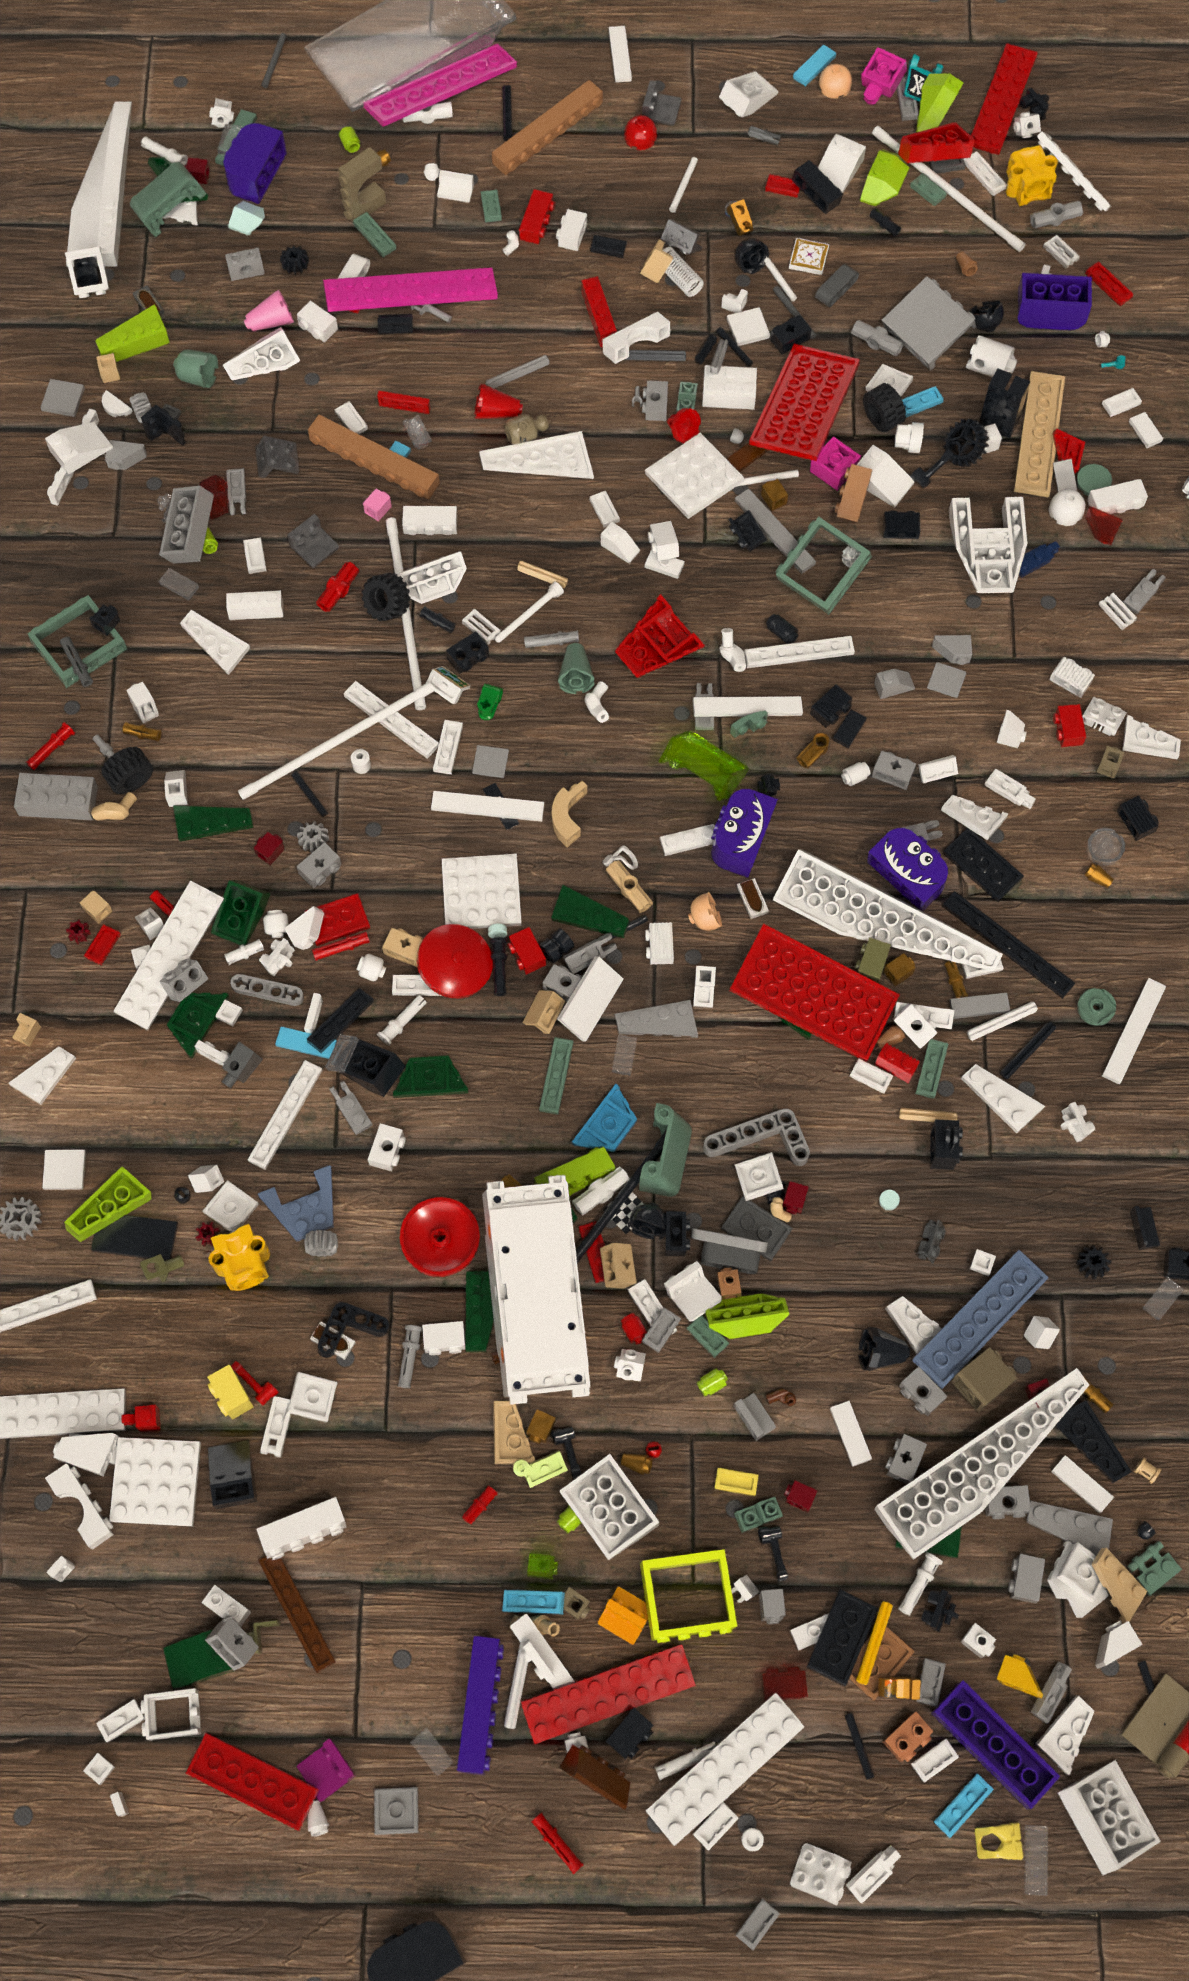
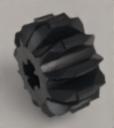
M293 245L292 248L287 247L286 250L282 251L280 263L283 270H287L288 274L293 272L296 275L297 272L303 273V269H307L309 257L306 250H303L301 246L296 248Z
M1092 1245L1090 1249L1084 1247L1083 1252H1079V1260L1076 1261V1264L1081 1266L1079 1272H1086L1085 1278H1088L1091 1274L1092 1279L1096 1280L1097 1276L1103 1278L1105 1276L1104 1272H1109L1110 1268L1108 1265L1111 1264V1260L1106 1259L1109 1256L1108 1252L1102 1253L1103 1247L1096 1250L1095 1245ZM1093 1259L1096 1261V1265L1091 1264Z

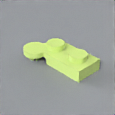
M559 1450L530 1464L520 1459L513 1465L515 1474L521 1477L525 1476L530 1488L568 1471Z

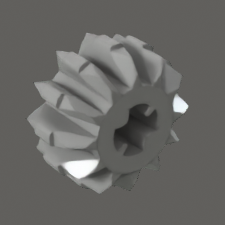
M144 392L130 397L131 405L140 423H142L141 417L152 408Z
M313 821L312 825L306 822V827L300 826V832L297 833L298 844L303 846L304 851L310 849L311 853L324 842L329 841L328 830L324 828L322 823L317 825L315 821Z
M325 1230L310 1231L304 1239L306 1253L318 1257L332 1256L337 1253V1234Z

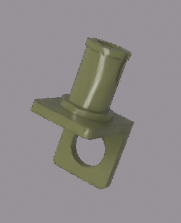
M160 1254L141 1261L140 1266L147 1280L159 1277L161 1282H165L168 1273L183 1268L184 1262L180 1255L164 1261ZM150 1263H155L154 1267L157 1272H149L147 1270V1265Z
M280 1621L253 1623L254 1630L246 1634L251 1636L259 1647L255 1653L262 1654L260 1628L281 1625Z

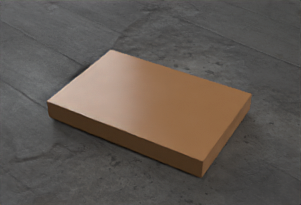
M887 1626L868 1684H859L856 1682L870 1637L863 1644L849 1678L873 1701L878 1697L879 1677H894L915 1652Z

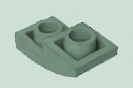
M680 382L676 413L682 408H695L698 383Z
M766 710L755 712L737 720L731 725L730 734L736 738L739 735L745 734L749 728L753 732L758 728H763L767 723L768 712Z
M775 1497L758 1502L753 1506L734 1513L741 1533L783 1516Z

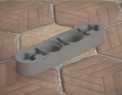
M243 974L234 975L230 982L232 989L236 993L292 1006H298L304 1000L302 990L296 986ZM240 980H242L243 984L245 985H240V987H237L236 983H239ZM262 984V991H253L254 985ZM274 988L282 990L279 996H273L271 991ZM295 993H297L299 997H296L295 1000H292V997L290 995H294Z
M692 1228L690 1237L696 1240L765 1253L768 1242Z

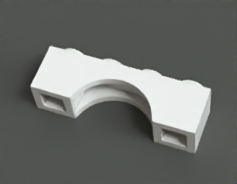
M656 312L604 338L603 354L616 364L629 357V347L633 343L643 340L657 343L669 337L670 321L659 312Z
M66 1463L45 1479L59 1498L74 1497L79 1499L84 1509V1517L77 1530L87 1546L93 1550L114 1535L110 1530L113 1528V1525L107 1517L103 1519L100 1514L102 1511L101 1506L96 1500H91L89 1496L91 1491L85 1483L81 1484L78 1478L81 1475L76 1467L73 1466L71 1468Z

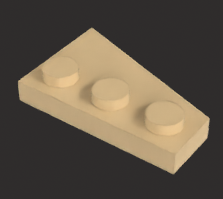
M494 1401V1464H514L520 1459L527 1461L528 1464L536 1461L531 1452L528 1438L525 1435L516 1404L510 1405V1401Z
M1101 1548L1092 1562V1566L1103 1587H1106L1112 1597L1110 1599L1112 1605L1117 1607L1121 1616L1119 1618L1122 1624L1130 1622L1145 1597L1147 1590L1107 1548Z

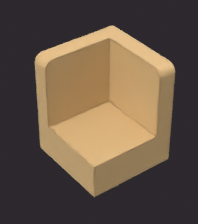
M114 353L96 357L103 383L120 380Z
M95 891L90 892L80 902L82 909L98 924L112 912L110 905Z
M19 1013L16 1019L19 1026L13 1035V1039L30 1047L41 1026L37 1020Z

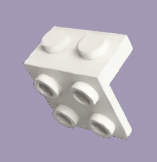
M698 1261L687 1265L683 1271L671 1276L664 1283L668 1296L689 1321H694L706 1313L707 1309L713 1308L722 1301L721 1295L704 1276L702 1266Z
M806 1843L802 1846L790 1885L829 1903L838 1905L839 1900L843 1896L845 1881L851 1872L850 1866L852 1862Z

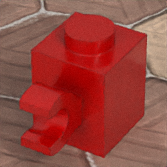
M156 1405L135 1407V1415H121V1422L124 1426L135 1424L140 1432L161 1430L160 1409Z

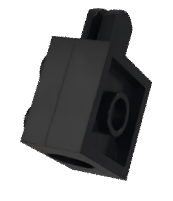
M935 1119L930 1130V1169L954 1170L956 1164H959L960 1158L963 1155V1147L959 1146L963 1135V1128L959 1127V1121Z

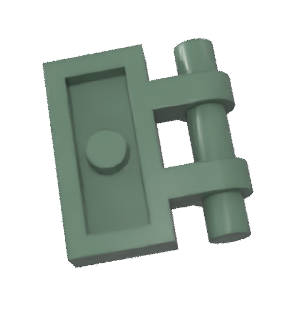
M1160 1541L1147 1546L1145 1552L1140 1556L1136 1555L1131 1559L1132 1562L1127 1565V1569L1131 1573L1136 1569L1140 1571L1141 1574L1135 1579L1147 1590L1148 1596L1182 1570L1169 1553L1161 1557L1159 1551L1164 1546ZM1152 1557L1155 1563L1147 1568L1144 1563Z

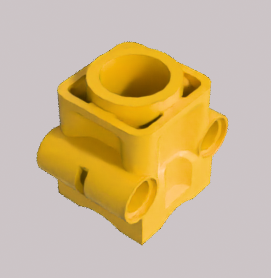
M1041 146L1027 147L1013 152L1010 155L1006 171L1008 182L1005 192L1007 196L1016 198L1019 206L1027 205L1034 200L1043 201L1051 199L1053 184L1057 177L1055 173L1058 163L1057 158L1052 155L1046 156Z
M250 1224L239 1227L231 1234H219L211 1237L215 1250L209 1255V1263L218 1276L225 1278L226 1284L231 1291L252 1288L269 1277L264 1262L270 1258V1250L261 1236H255Z

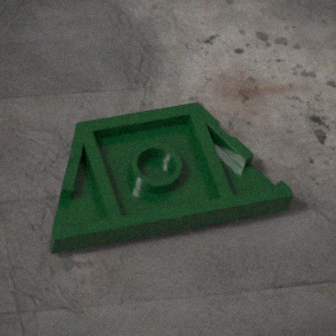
M191 993L179 1003L167 1023V1027L190 1058L193 1059L197 1052L195 1045L198 1040L203 1042L215 1022V1015L224 1000H228V993Z
M448 1055L409 1058L406 1069L399 1079V1084L393 1092V1097L451 1095L469 1092L468 1087L463 1082Z

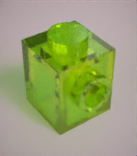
M529 1554L527 1577L552 1580L553 1574L557 1575L558 1562H555V1556Z

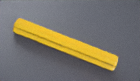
M883 1601L881 1603L856 1682L859 1684H868L893 1605Z

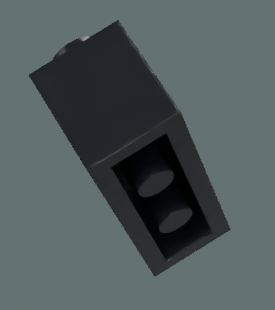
M810 160L795 169L792 181L825 214L840 205L843 193Z

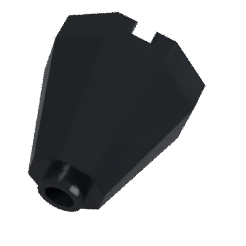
M868 1327L862 1331L859 1341V1350H862V1355H859V1363L862 1370L873 1371L901 1364L909 1358L910 1348L907 1346L906 1341L876 1327Z

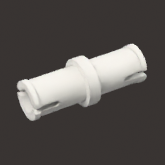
M260 939L245 946L242 944L238 949L227 954L225 953L224 956L228 965H231L241 959H249V956L263 951L264 948Z

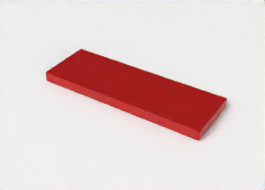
M205 1733L185 1773L297 1831H300L320 1790L208 1733Z

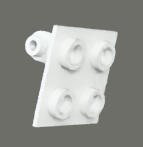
M1093 697L1083 714V722L1090 727L1096 722L1093 729H1096L1097 725L1100 724L1101 726L1098 731H1101L1104 726L1103 733L1108 736H1115L1127 712L1106 703L1102 699Z

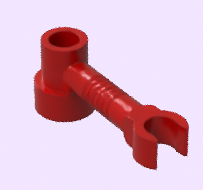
M235 1361L231 1365L232 1369L257 1393L255 1398L263 1406L280 1393L269 1381L262 1387L239 1362Z

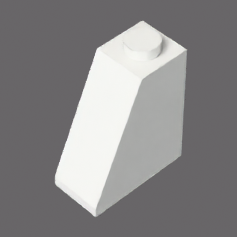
M114 1433L62 1437L60 1442H57L54 1447V1458L104 1477L119 1436Z

